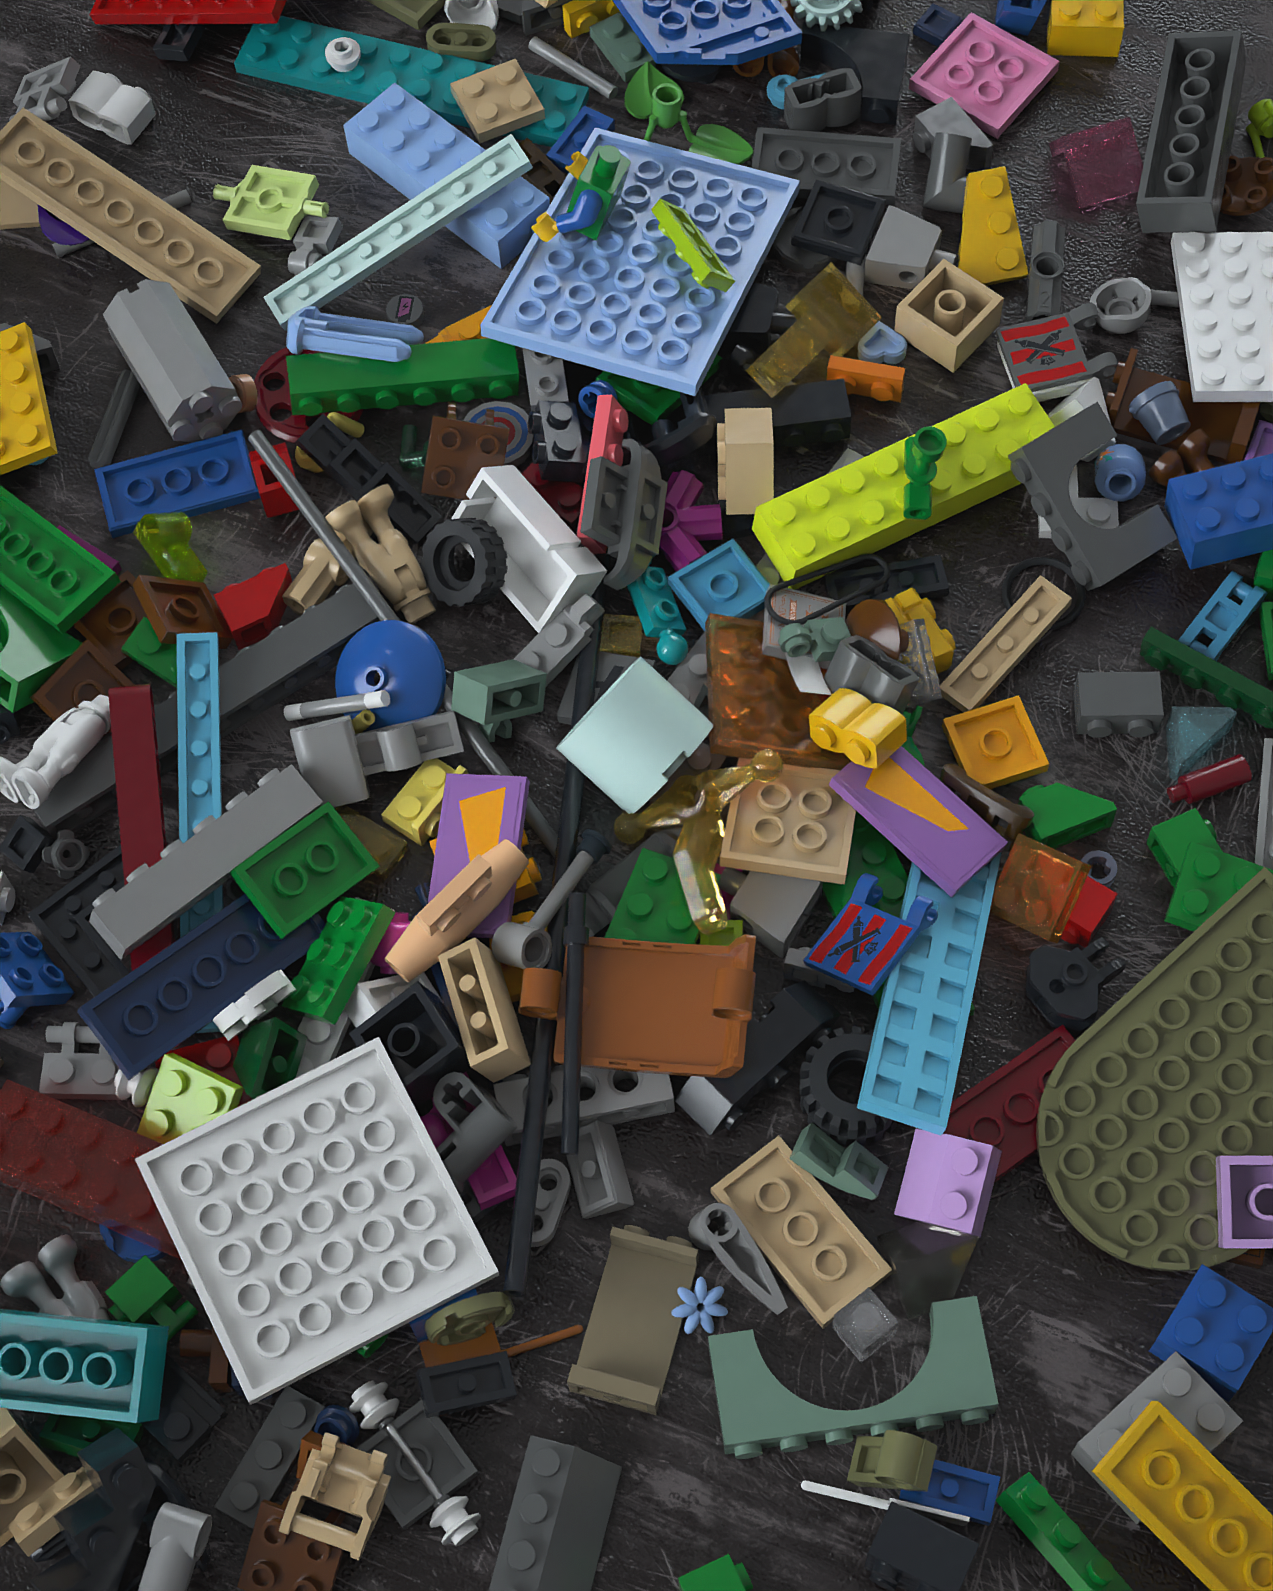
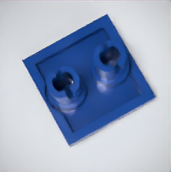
M31 932L0 933V1027L5 1029H12L29 1006L66 1004L75 993L65 980L64 973L54 965L43 950L40 940Z

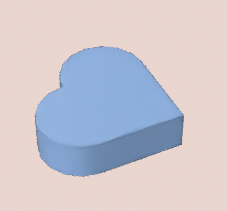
M878 321L859 341L857 356L862 361L879 364L882 362L897 364L904 360L906 356L907 342L902 335Z

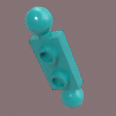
M651 559L642 575L627 586L646 637L660 638L656 648L658 657L668 665H676L684 661L688 654V644L682 637L686 627L672 590L668 585L664 569L650 567Z

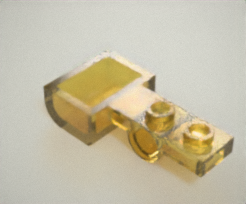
M830 262L785 306L795 316L797 321L746 371L773 398L823 349L830 355L842 357L882 316Z

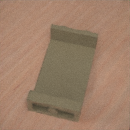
M625 1225L624 1229L612 1227L610 1233L611 1248L577 1365L572 1364L567 1383L570 1392L657 1416L684 1318L674 1317L671 1312L677 1306L686 1304L678 1295L677 1289L684 1287L691 1291L699 1263V1251L692 1248L691 1242L679 1237L668 1236L665 1241L650 1237V1233L647 1230L637 1226Z

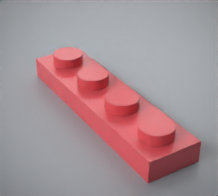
M612 394L598 395L577 530V537L592 554L606 553L607 546L580 532L590 460L602 456L622 466L623 433L627 431L629 422L626 410L623 409Z

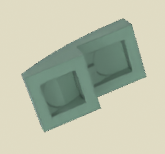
M812 1122L801 1131L789 1158L820 1180L845 1192L870 1200L878 1196L889 1168L856 1140L845 1149Z

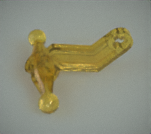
M766 749L757 752L753 756L750 765L708 770L695 776H681L674 781L668 791L641 814H628L626 812L622 813L615 820L614 834L617 839L626 844L637 843L643 838L646 829L683 825L673 851V858L692 919L697 928L707 936L725 929L728 919L714 873L725 833L720 812L757 779L760 782L768 783L775 781L781 776L784 769L783 760L773 750ZM699 790L700 798H699V801H698V803H697V805H696V804H695V795H696L697 791Z

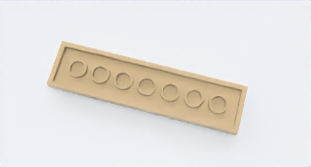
M24 107L0 131L1 180L150 280L170 283L180 300L216 324L261 274V265Z

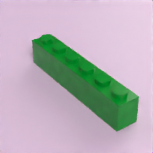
M490 338L409 345L412 351L410 358L400 362L326 352L286 356L292 416H315L320 413L337 411L350 413L359 409L370 408L391 409L396 406L414 404L427 406L436 402H467L471 399L491 397L503 399L508 396L518 395L519 369L515 345Z

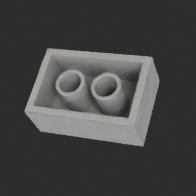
M1176 1351L1085 1435L1071 1453L1136 1525L1141 1520L1092 1470L1151 1401H1159L1210 1453H1213L1243 1422L1233 1409Z

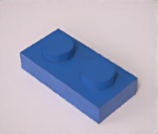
M583 106L548 151L546 157L560 171L568 174L569 172L565 167L574 162L571 159V155L577 151H582L594 128L613 132L615 130V119L587 106Z
M934 1460L928 1491L901 1490L899 1500L970 1517L969 1521L989 1526L1000 1477Z

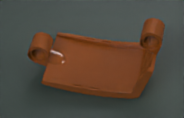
M742 935L736 938L729 946L650 942L589 936V946L585 947L581 1067L697 1077H732L743 1067L747 1023L752 1019L756 973L753 972L756 936ZM567 947L563 977L562 973L551 969H524L518 1011L519 1014L524 1016L557 1021L553 1062L564 1065Z

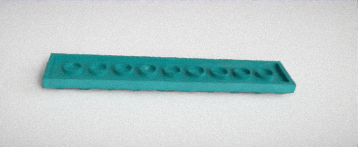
M280 16L277 24H253L234 62L236 73L367 104L372 102L393 83H396L447 122L468 128L470 126L451 93L450 83L495 66L452 55H441L422 48ZM341 37L355 40L359 44L361 57L357 66L347 72L335 70L327 62L325 56L326 46L332 40ZM524 72L544 108L545 119L502 136L507 137L512 134L515 139L524 140L528 138L533 143L552 147L583 106H586L590 97L589 87Z

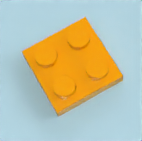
M1019 695L943 719L942 728L959 767L966 771L967 776L989 789L1048 771V759Z

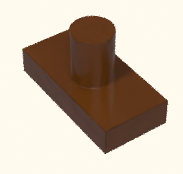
M213 1326L212 1329L182 1330L180 1334L181 1357H210L208 1383L216 1393H235V1389L232 1387L231 1364Z

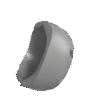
M1133 277L1114 279L1102 284L1094 291L1090 298V303H1094L1098 310V316L1095 318L1096 322L1103 329L1116 334L1130 333L1140 328L1151 312L1150 288L1139 279Z

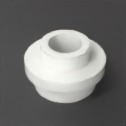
M341 37L334 39L326 46V60L337 71H350L357 66L361 57L360 46L351 38Z

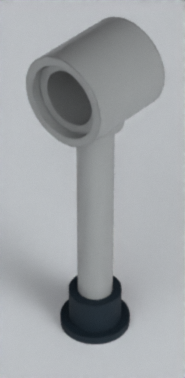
M586 829L582 833L583 840L576 849L578 855L529 922H523V924L511 921L505 922L496 930L492 940V953L498 962L521 969L543 968L548 963L552 953V940L550 935L544 930L590 865L597 864L603 854L611 852L612 846L604 836L594 830Z

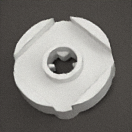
M277 970L245 992V995L237 1002H232L213 1019V1022L227 1040L230 1041L249 1026V1023L255 1019L260 1020L275 1009L278 1003L292 994L296 988L282 970Z

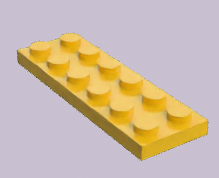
M1151 1401L1092 1472L1211 1591H1273V1515L1159 1401Z

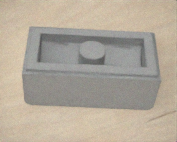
M595 1121L580 1128L578 1155L566 1156L582 1218L588 1219L634 1205L614 1127L611 1124Z

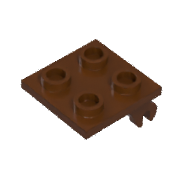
M449 402L447 417L433 415L421 493L470 500L466 493L481 468L504 466L510 428L494 425V410L486 409L484 424L456 420V403Z
M300 1479L296 1481L292 1489L293 1492L297 1490ZM292 1491L282 1505L263 1499L260 1503L237 1587L245 1591H333L344 1550L290 1531L289 1535L279 1532ZM333 1508L324 1522L340 1527L347 1513Z

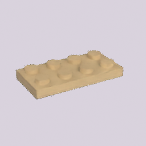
M778 1135L712 1186L711 1194L718 1203L726 1204L735 1211L765 1260L822 1329H824L892 1274V1268L815 1177L789 1159L792 1150Z

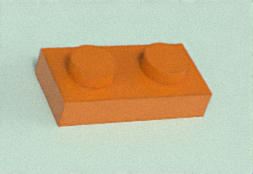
M830 355L827 367V381L844 379L847 395L856 394L873 397L879 401L901 402L905 368Z

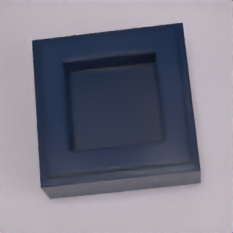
M932 3L915 23L913 34L940 47L962 23L963 18Z

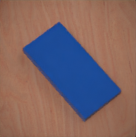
M243 430L94 469L112 538L261 498Z

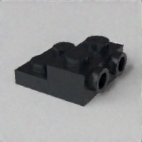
M538 400L535 411L531 410L529 413L528 432L534 435L535 441L532 452L533 462L539 465L541 480L585 483L594 419L586 414L577 413L576 403Z

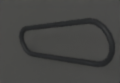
M875 554L859 555L773 586L764 597L765 607L771 617L784 625L800 623L802 625L807 620L815 619L883 585L891 575L890 567L884 559ZM868 559L878 562L884 568L885 574L880 580L802 619L790 620L783 618L771 606L770 598L776 591Z

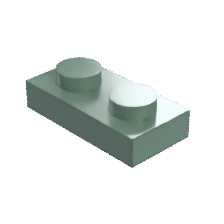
M620 12L590 26V37L625 83L630 81L647 61L656 68L654 59Z

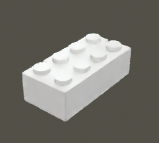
M514 465L482 467L466 493L470 500H462L451 519H482L487 521L489 526H493L497 530L496 533L502 538L504 550L507 551L508 557L506 558L508 569L504 577L505 582L500 589L539 633L567 605L570 604L572 606L585 594L592 596L607 570L587 547L578 548L581 540ZM462 542L461 544L474 558L470 545Z

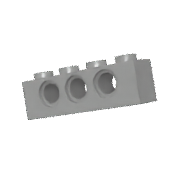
M564 1065L554 1066L551 1070L548 1097L553 1101L547 1107L544 1139L561 1135ZM581 1067L580 1088H590L595 1094L589 1100L580 1101L579 1129L595 1121L613 1125L675 1112L674 1096L668 1074ZM525 1074L511 1075L504 1078L502 1083L493 1084L496 1101L518 1127L505 1140L506 1146L521 1144L529 1079ZM623 1079H631L637 1083V1086L630 1092H621L615 1088V1085Z

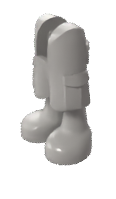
M68 1234L54 1238L38 1254L39 1262L63 1290L64 1296L62 1299L55 1297L34 1262L27 1261L18 1264L9 1270L0 1281V1286L7 1295L29 1299L40 1309L38 1313L111 1320L107 1313L105 1300L92 1280H79L74 1266L77 1245Z

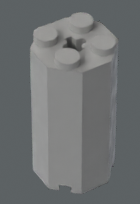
M145 279L137 283L139 289L132 293H129L127 288L118 292L103 313L104 320L109 327L108 331L173 440L193 443L223 435V430L228 427L235 415L241 410L242 402L237 396L233 384L170 283Z

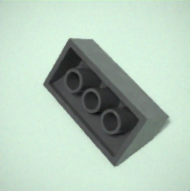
M530 1435L489 1591H591L622 1467L578 1447Z

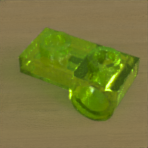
M183 512L145 514L138 521L133 533L164 577L203 582L208 571L188 545L192 534L188 516Z

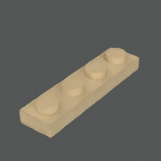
M1040 575L938 687V694L963 713L978 708L1070 607L1072 598Z

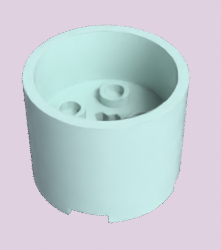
M639 657L587 711L556 749L628 814H634L668 781V778L683 763L686 757L691 756L714 725L642 657Z

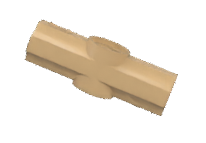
M362 517L364 527L369 536H371L373 530ZM336 532L355 558L356 554L353 545L343 534ZM320 538L314 540L308 548L302 570L282 596L284 603L300 616L308 607L322 603L335 585L341 586L349 578Z

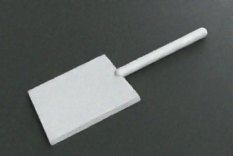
M803 1481L801 1483V1488L806 1491L888 1510L891 1501L921 1516L965 1526L970 1518L893 1498L885 1500L810 1481Z

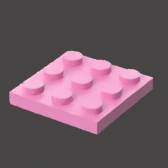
M971 12L910 78L909 89L936 105L952 97L980 130L998 139L1057 73L1060 61Z

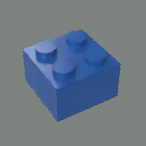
M1202 1264L1149 1352L1166 1361L1176 1351L1221 1398L1229 1402L1239 1390L1273 1332V1308Z

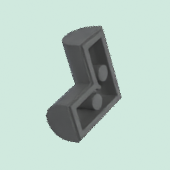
M939 132L935 134L922 208L963 214L966 171L972 144L971 138Z

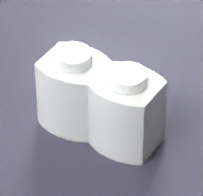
M92 71L68 100L73 117L95 130L104 131L110 137L132 145L155 116L152 99L144 89L122 85L120 80L110 73L104 74L99 71Z

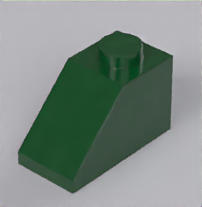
M276 1017L246 1028L233 1064V1068L246 1094L255 1099L295 1079L308 1037Z

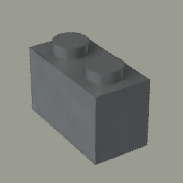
M1160 671L1080 672L1077 674L1073 690L1076 734H1088L1094 738H1102L1110 734H1129L1133 737H1145L1152 733H1158L1164 716Z

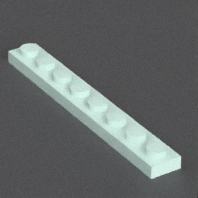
M510 134L263 298L281 327L286 331L288 319L295 312L307 306L321 308L532 169L533 166L513 135Z

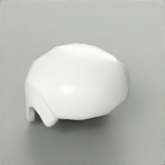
M497 0L445 1L444 11L450 23L478 24L488 26L493 31L496 29L499 18Z

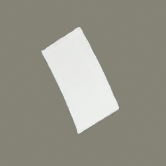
M785 652L792 677L800 692L832 695L823 678L819 663L815 662L814 658L804 655L789 657L787 652Z

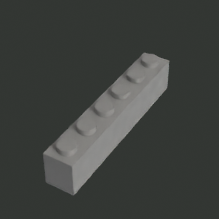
M292 764L281 772L277 768L268 772L257 783L260 787L249 796L245 791L238 794L225 806L228 811L217 819L213 815L205 818L193 829L194 836L184 843L180 839L172 842L160 853L162 857L160 861L151 867L146 863L141 865L126 878L128 881L127 885L117 892L113 888L108 889L92 903L95 908L92 910L89 922L120 960L231 879L232 876L229 873L233 868L321 807L323 801Z

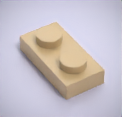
M83 1466L76 1472L68 1473L60 1478L49 1494L38 1503H31L24 1507L17 1514L15 1521L8 1526L16 1542L28 1557L60 1532L54 1516L94 1491Z

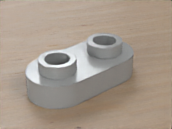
M555 1159L541 1160L534 1220L542 1221L543 1227L539 1231L533 1232L531 1247L543 1246L554 1237L571 1189V1180L567 1168ZM547 1179H553L557 1182V1186L551 1191L542 1189L541 1185Z

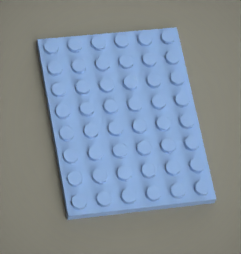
M594 128L580 152L589 160L596 146L611 145L616 147L624 157L631 161L622 194L597 240H594L577 231L564 234L559 231L551 240L544 242L534 232L480 325L481 336L696 396L799 193L800 180ZM568 173L546 211L554 221H556L558 215L566 213L578 181L571 173ZM660 198L683 208L735 280L727 292L714 287L706 289L694 280L691 275L693 269L675 253L676 245L674 242L666 237L658 228L660 222L651 209Z

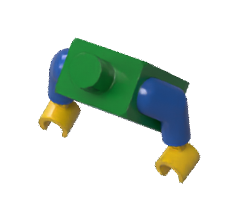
M611 145L596 146L589 160L579 151L571 155V159L574 162L566 166L565 169L578 180L566 213L558 215L556 221L547 212L542 213L536 218L537 223L531 229L542 241L547 242L551 240L559 231L562 234L577 231L597 240L622 194L631 161L624 157L616 147Z

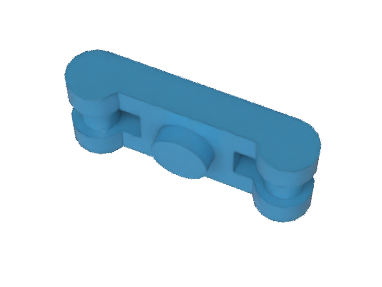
M1231 571L1178 641L1217 661L1247 619L1260 606L1267 591L1257 585L1254 588L1242 581L1243 576L1235 571ZM1235 595L1243 600V602L1239 605L1229 599V597ZM1202 633L1213 640L1208 647L1197 641Z

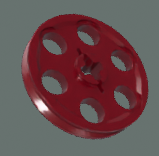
M285 347L269 357L258 370L254 379L257 389L256 412L264 427L276 437L295 443L309 428L307 424L312 418L320 417L322 414L327 417L331 413H320L315 416H292L291 413V416L284 421H276L271 418L272 414L279 409H287L292 412L286 356L324 352L303 349L300 354H292ZM272 379H280L285 382L279 390L270 391L265 388L266 383ZM364 409L350 413L337 411V413L358 421Z

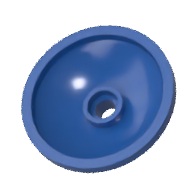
M383 620L372 623L358 631L349 640L340 655L335 675L337 697L386 690L390 695V704L388 706L366 709L374 714L375 721L363 732L436 715L444 698L446 670L441 652L433 639L413 624L398 620ZM379 672L380 682L378 685H375L374 676ZM363 710L343 714L344 716L350 715L352 720Z

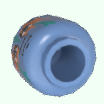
M1115 444L1105 448L1095 461L1094 480L1097 490L1105 498L1119 502L1133 499L1141 492L1146 478L1145 462L1142 455L1134 447L1127 444Z

